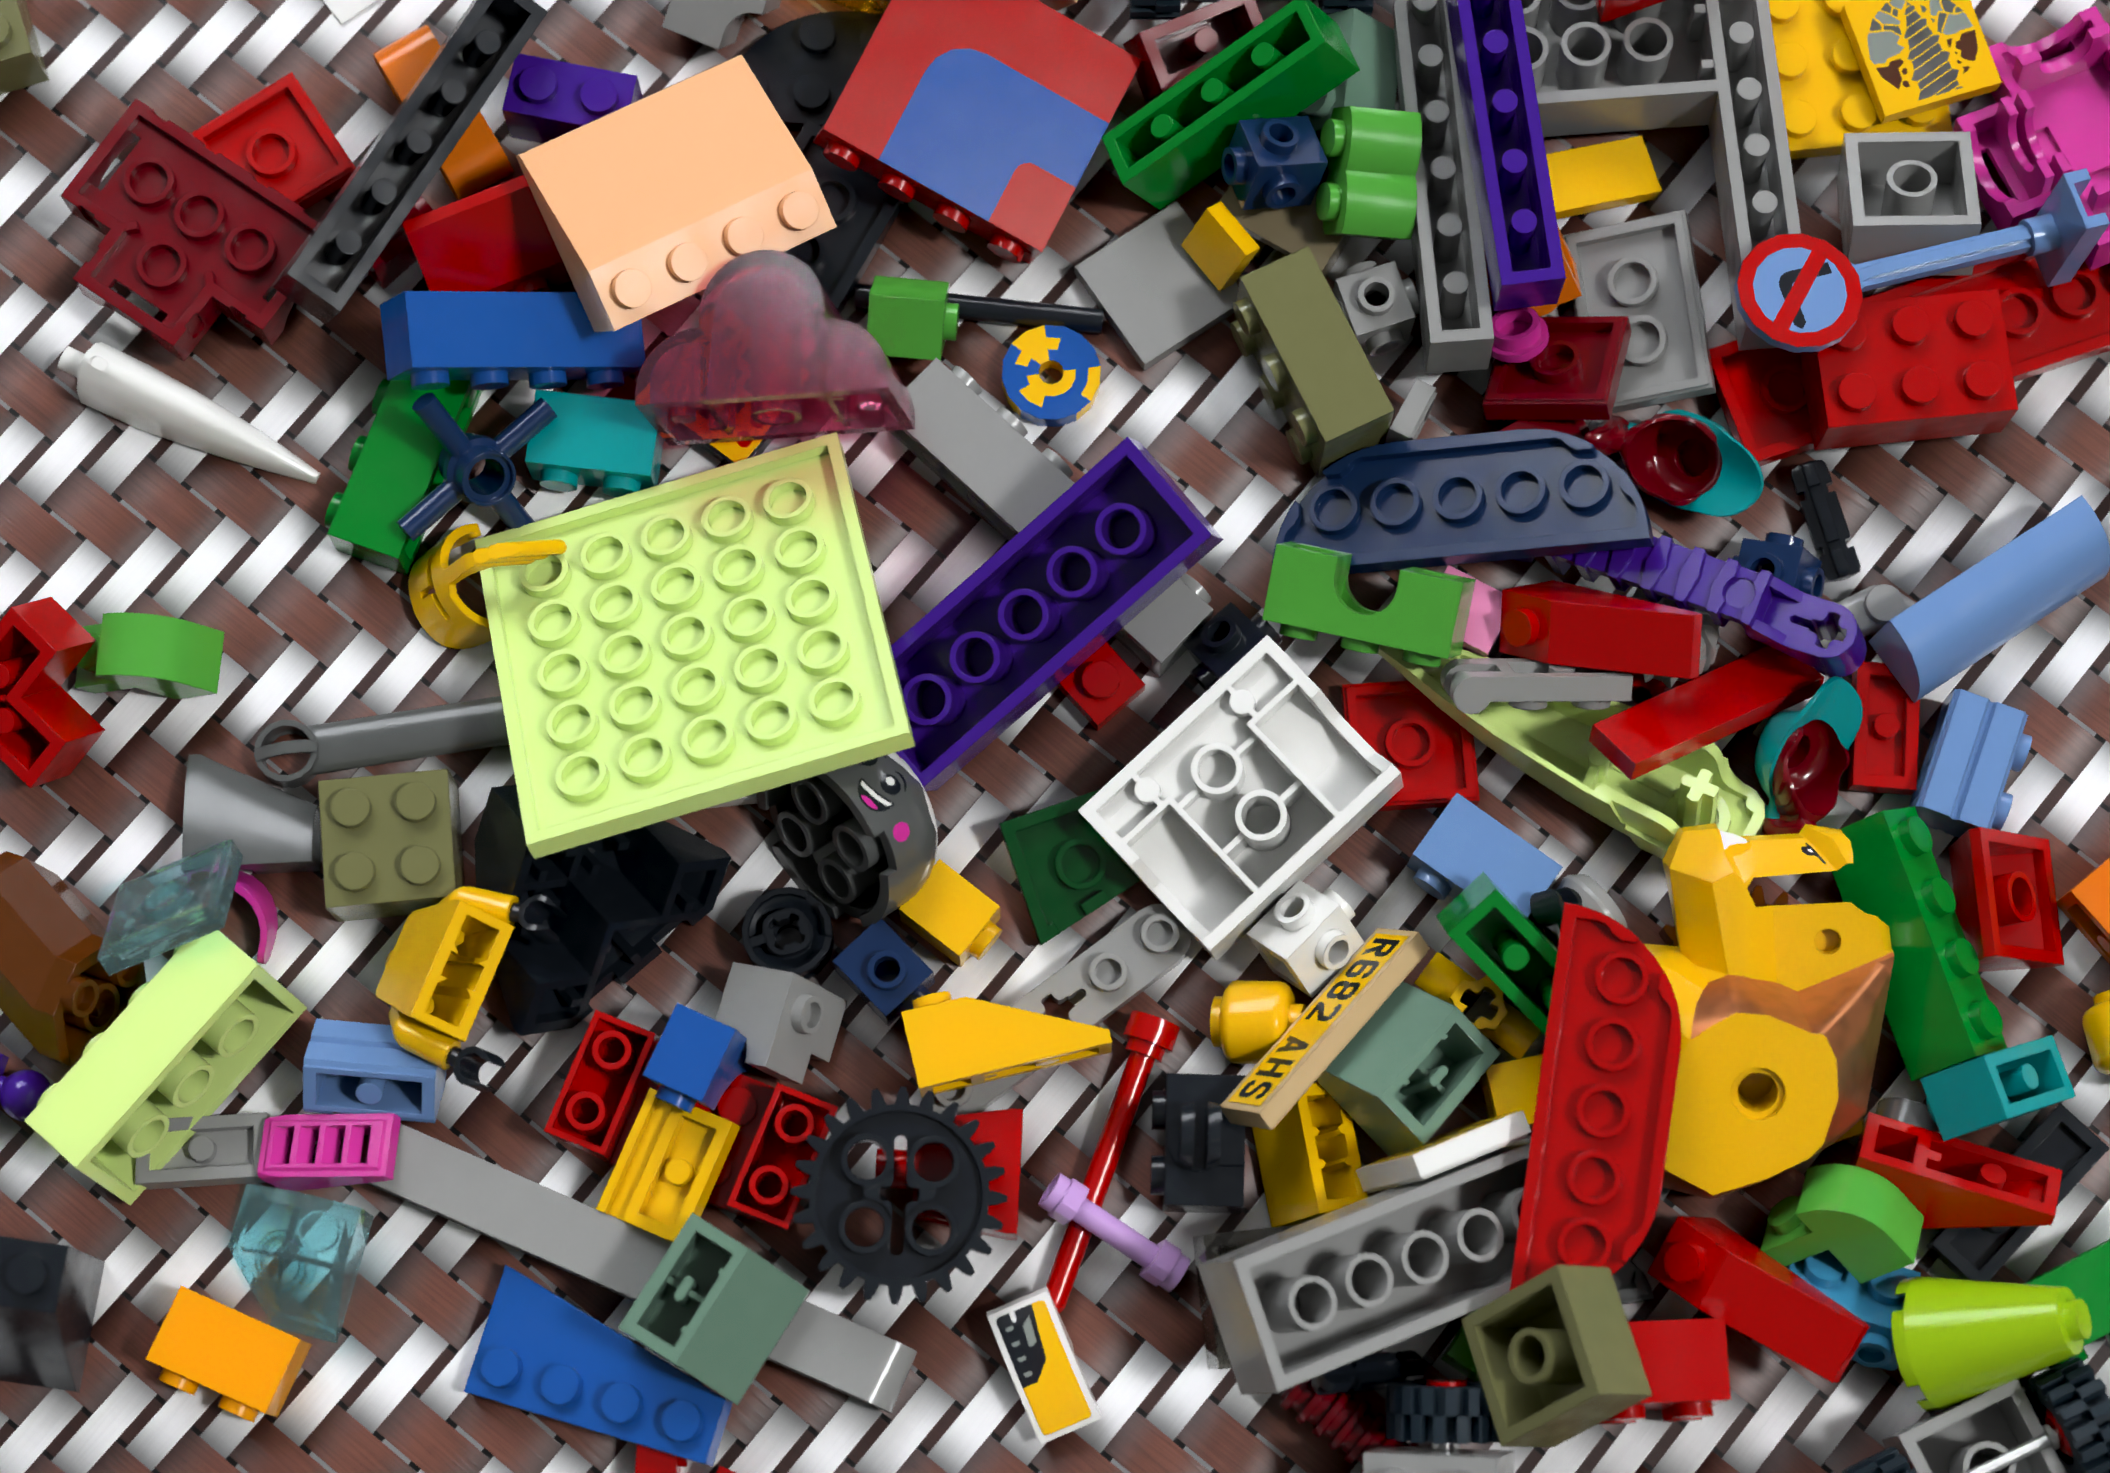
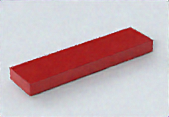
M1766 646L1593 724L1589 742L1630 780H1633L1813 697L1822 686L1825 677L1815 668L1770 646Z

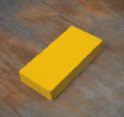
M1642 136L1546 154L1556 219L1651 201L1662 192Z

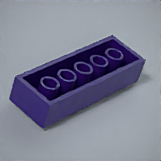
M1130 437L1125 438L891 645L915 742V747L896 753L914 771L925 791H937L1224 540L1142 443Z

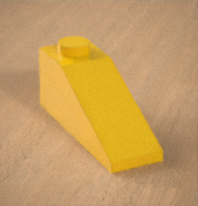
M937 992L916 998L912 1001L914 1009L901 1012L921 1098H923L928 1090L936 1095L1112 1052V1039L1109 1029L969 997L952 1000L950 992Z

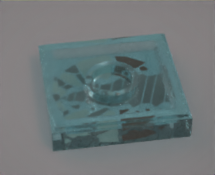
M232 839L224 840L119 886L97 956L98 961L109 976L224 928L243 855Z

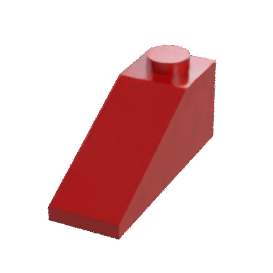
M1545 581L1502 590L1499 652L1553 665L1693 679L1699 677L1703 614L1560 581Z
M1868 1112L1849 1164L1873 1171L1893 1183L1923 1214L1922 1229L2052 1225L2056 1214L2063 1170L1958 1138L1943 1141L1941 1133L1872 1112Z
M1678 1216L1647 1272L1697 1309L1713 1318H1725L1726 1325L1832 1383L1839 1382L1870 1327L1863 1320L1713 1217Z

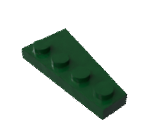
M1099 790L998 824L1040 946L1141 881L1078 812Z

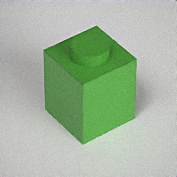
M875 275L869 293L866 354L934 360L937 357L941 361L945 340L956 341L958 332L959 304L948 303L949 282Z

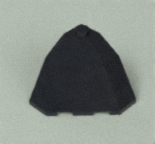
M516 785L491 787L474 840L476 887L517 896L520 904H523L529 897L542 894L549 897L567 914V918L554 915L543 921V926L550 928L560 937L558 942L551 945H545L537 941L519 923L513 925V932L495 971L513 1029L519 1036L574 1028L594 1011L589 1005L590 1000L615 978H618L623 984L627 983L662 953V950L657 945L661 939L683 921L687 920L694 926L713 910L731 856L724 849L664 820L534 859L526 845Z

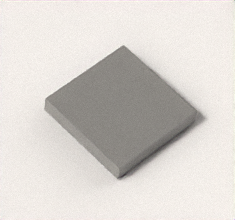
M1178 201L1075 266L1074 274L1099 309H1104V316L1143 371L1234 314L1233 303L1237 301L1239 286L1236 282L1219 292L1181 246L1195 225Z

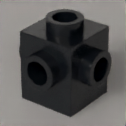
M1230 602L1186 640L1183 645L1198 664L1190 673L1198 684L1207 691L1266 635L1277 645L1282 642V639L1266 620H1262V616L1259 613H1256L1249 619Z

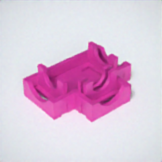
M2093 6L2078 12L2066 25L2037 42L2023 46H2007L2005 43L1999 42L1989 46L2002 81L1997 91L1991 92L1996 103L1955 120L1952 132H1970L1978 196L1998 230L2018 226L2021 220L2035 217L2064 173L2087 168L2091 180L2081 194L2080 199L2087 216L2106 212L2110 222V26L2104 21L2097 7ZM2071 50H2072V52H2069V53L2064 54V55H2062V56H2059V57H2056V58L2051 59V60H2049V61H2046V62L2041 63L2042 61H2045V60H2047V59H2050V58H2052V57L2058 56V55H2060V54H2063V53H2065V52H2068V51H2071ZM1981 154H1988L2012 197L2006 196L1999 190L1992 180ZM2110 224L2085 259V263L2090 271L2110 263Z

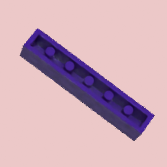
M1446 0L1494 311L1557 304L1566 276L1522 1Z

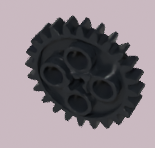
M900 1086L895 1104L886 1105L878 1088L873 1089L871 1109L863 1111L852 1098L847 1099L848 1121L843 1124L836 1117L828 1113L823 1118L827 1129L831 1133L828 1140L808 1135L806 1142L818 1154L816 1161L796 1160L795 1168L810 1176V1183L791 1188L792 1196L809 1200V1208L793 1216V1222L797 1224H813L815 1232L802 1243L803 1248L811 1249L821 1245L824 1246L827 1253L821 1259L818 1269L822 1272L837 1263L842 1266L844 1270L839 1282L841 1289L850 1285L856 1277L864 1279L863 1292L865 1300L872 1298L879 1284L888 1286L891 1304L895 1305L898 1304L901 1298L903 1286L911 1285L919 1302L926 1301L927 1281L932 1279L946 1293L951 1291L952 1284L948 1273L949 1270L955 1267L958 1271L969 1277L975 1273L972 1264L966 1257L970 1250L983 1255H990L992 1252L990 1246L980 1237L982 1229L994 1231L1001 1230L1003 1227L1002 1222L987 1213L989 1206L1007 1202V1195L990 1191L988 1182L1002 1176L1005 1170L1003 1167H985L982 1160L996 1145L993 1141L974 1145L970 1138L977 1130L980 1122L975 1119L959 1128L953 1123L959 1104L954 1101L939 1114L933 1111L934 1093L929 1090L923 1096L919 1106L910 1105L906 1086ZM897 1136H904L907 1139L905 1185L906 1189L917 1191L918 1198L917 1201L909 1202L905 1206L903 1252L896 1256L890 1251L892 1205L889 1201L880 1200L879 1193L880 1189H888L893 1183L894 1140ZM865 1142L873 1143L880 1147L886 1159L885 1169L881 1175L868 1180L855 1176L849 1169L847 1162L848 1153L857 1144ZM933 1144L947 1150L952 1161V1168L948 1177L942 1181L931 1182L919 1176L915 1169L914 1159L916 1153L922 1147ZM859 1209H868L879 1215L883 1223V1234L876 1244L861 1247L856 1246L848 1239L844 1226L846 1219L852 1212ZM922 1212H938L947 1220L950 1233L948 1240L940 1248H923L913 1238V1221Z

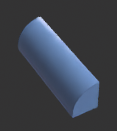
M2081 495L1890 619L1868 642L1915 703L2102 580L2110 569V546L2100 520Z

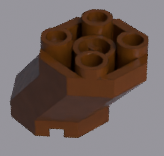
M5 851L0 854V1009L39 1054L72 1068L82 1057L83 1051L90 1040L96 1035L105 1032L125 1010L132 994L141 985L147 983L144 958L142 954H134L135 950L131 952L127 947L118 944L57 874L26 857Z

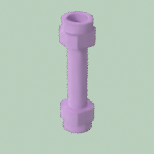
M1058 1173L1053 1178L1038 1206L1048 1212L1050 1217L1062 1225L1073 1220L1142 1266L1139 1276L1155 1287L1159 1285L1170 1292L1177 1286L1190 1264V1259L1181 1253V1249L1166 1239L1156 1245L1087 1199L1089 1188L1074 1178L1069 1179L1062 1173Z

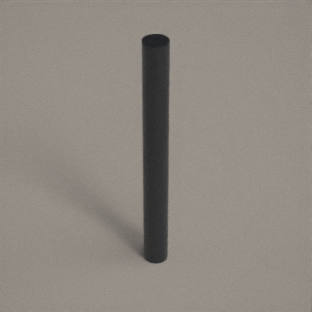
M857 283L855 308L868 310L869 293L872 285ZM949 293L948 303L959 304V319L1030 327H1040L1043 325L1065 326L1077 332L1102 334L1104 309Z

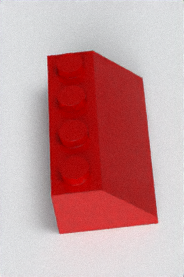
M524 175L402 222L430 291L552 292L551 289L571 282Z

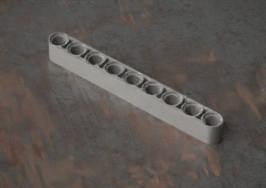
M400 1124L393 1180L367 1183L634 1302L672 1245V1242L403 1124ZM804 1301L767 1360L875 1408L891 1413L917 1355V1351L878 1332Z

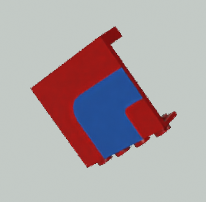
M890 0L826 123L817 133L813 143L824 148L823 155L836 166L852 172L860 168L879 179V188L893 198L903 202H911L913 198L933 209V218L943 226L959 233H965L968 229L988 240V249L1000 258L1012 263H1020L1022 259L1030 264L1044 251L1142 60L1038 0Z

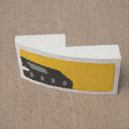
M1047 1286L987 1312V1318L1040 1445L1101 1419L1100 1409L1076 1358L1073 1343Z

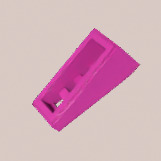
M394 1113L291 1114L267 1117L263 1128L257 1168L258 1176L261 1180L285 1192L393 1180L401 1117ZM364 1135H370L366 1163H360ZM341 1138H344L341 1162L338 1163ZM315 1141H318L315 1163H312Z

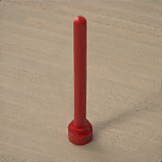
M1136 1010L1131 1011L1123 1036L1128 1038L1125 1050L1130 1055L1083 1181V1185L1089 1188L1086 1198L1101 1208L1154 1062L1161 1063L1165 1052L1172 1053L1180 1031L1179 1026L1167 1020ZM1073 1220L1067 1225L1045 1287H1048L1059 1313L1066 1307L1092 1236L1091 1232Z

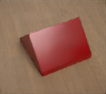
M1983 827L1967 830L1948 848L1953 891L1956 900V915L1965 938L1973 945L1978 955V972L2047 968L2064 965L2049 839Z

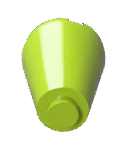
M1923 1276L1903 1279L1897 1285L1895 1295L1906 1293L1904 1310L1892 1311L1891 1318L1894 1351L1901 1376L1907 1387L1920 1386L1926 1399L1916 1402L1927 1411L1949 1408L2078 1355L2083 1349L2084 1340L2089 1339L2092 1332L2091 1317L2086 1303L2081 1298L2076 1299L2072 1291L2067 1287Z

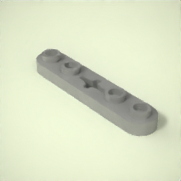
M1151 904L1132 915L1010 1007L1045 1015V1007L1043 1005L1045 1000L1051 998L1059 1005L1067 1000H1071L1076 996L1077 992L1082 991L1085 997L1077 1002L1069 1011L1068 1019L1097 1026L1178 966L1189 951L1192 940L1191 933L1163 904ZM1036 1071L934 1095L933 1111L941 1114L947 1106L955 1101L959 1104L956 1115L982 1112Z

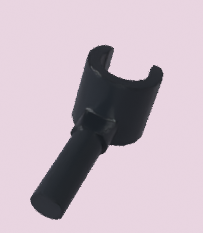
M1571 888L1549 889L1534 893L1530 899V908L1534 919L1539 925L1548 927L1558 924L1561 930L1564 902L1582 906V899L1579 893Z

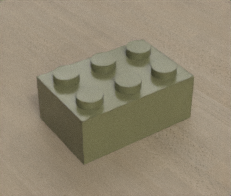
M1309 246L1241 276L1237 301L1233 303L1235 321L1230 323L1231 332L1243 356L1254 355L1263 375L1258 377V383L1268 406L1272 411L1281 408L1291 427V429L1286 431V438L1298 463L1303 465L1309 462L1318 479L1325 476L1322 471L1345 456L1364 448L1384 444L1391 425L1394 408Z

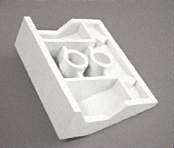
M1266 635L1085 803L1078 812L1157 899L1191 933L1197 942L1217 961L1251 930L1299 879L1303 881L1399 792L1404 787L1401 772L1391 762L1377 753L1338 713L1321 689Z

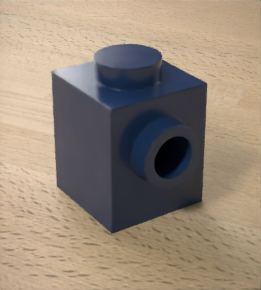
M883 919L875 924H871L832 961L836 973L887 1026L891 1025L899 1016L902 1018L901 1012L914 1009L912 1004L914 999L932 994L928 989L935 983L934 972Z

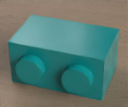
M536 389L534 403L542 398L554 410L557 418L527 444L525 463L533 480H540L539 484L542 487L560 492L576 491L577 485L602 487V492L612 497H620L658 485L667 423L661 403Z
M2053 1035L1983 1055L1920 1079L1927 1096L1928 1112L1932 1120L1938 1125L1943 1141L2003 1123L2076 1097Z

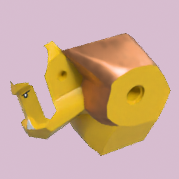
M1716 823L1681 827L1678 829L1662 859L1679 946L1644 945L1654 955L1672 985L1678 1004L1682 1035L1662 1185L1664 1188L1711 1200L1755 1185L1813 1157L1835 1143L1866 1116L1894 962L1890 927L1877 916L1864 913L1850 902L1756 907L1747 889L1754 877L1837 871L1847 863H1853L1851 841L1840 829L1805 824L1797 834L1738 836L1719 830Z

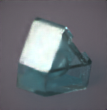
M246 1184L228 1248L272 1327L338 1343L374 1216L360 1207L297 1191Z

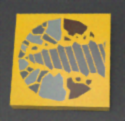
M1860 0L1844 5L1840 12V17L1881 124L1997 91L2002 83L1971 0Z

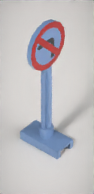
M2085 168L2064 173L2035 217L2021 220L2018 226L1860 264H1852L1846 255L1825 240L1803 233L1779 234L1757 244L1742 261L1734 285L1737 309L1749 329L1769 345L1793 353L1819 352L1840 342L1854 326L1863 300L1862 292L2023 253L2027 256L2035 257L2047 287L2070 282L2110 222L2106 212L2087 216L2080 199L2081 194L2091 180L2089 172Z

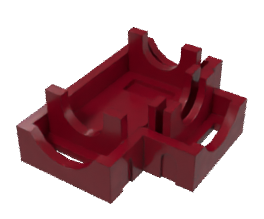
M136 98L60 195L72 214L105 235L97 246L99 250L89 263L85 262L73 277V280L86 297L100 306H105L134 323L160 343L168 352L183 362L221 313L272 346L284 331L286 319L294 302L279 291H276L270 301H267L265 298L272 291L274 284L319 221L307 215L304 208L272 187L266 188L257 182L254 175L222 154L218 153L216 155L207 149L204 142L169 119L166 122L157 116L152 108ZM140 140L102 190L98 189L104 174L117 156L130 144ZM117 282L167 316L161 323L111 290V288Z

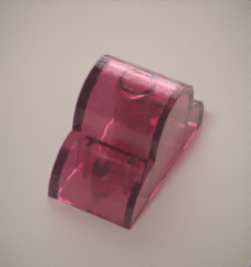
M759 250L743 254L719 269L703 293L699 308V328L678 332L656 346L644 361L636 383L635 406L669 446L821 436L837 432V434L915 429V411L911 395L876 339L864 328L843 319L814 272L803 261L788 253L774 250Z

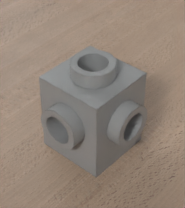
M1375 261L1361 262L1345 269L1341 273V278L1335 279L1332 292L1365 355H1384L1397 350L1405 342L1409 341L1416 318L1415 315L1420 313V302L1412 280L1410 278L1401 279L1395 261L1377 266ZM1380 301L1382 304L1381 306L1371 305V303Z

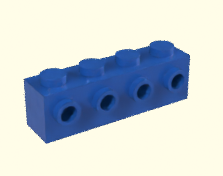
M403 291L380 304L387 380H411V389L446 388L450 386V380H470L471 389L474 390L504 388L509 386V380H529V388L534 390L561 388L567 385V380H586L588 389H611L623 386L624 377L646 367L641 319L616 331L594 332L577 292Z

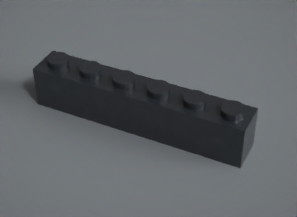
M533 0L472 1L274 284V289L325 325L341 312L548 11Z

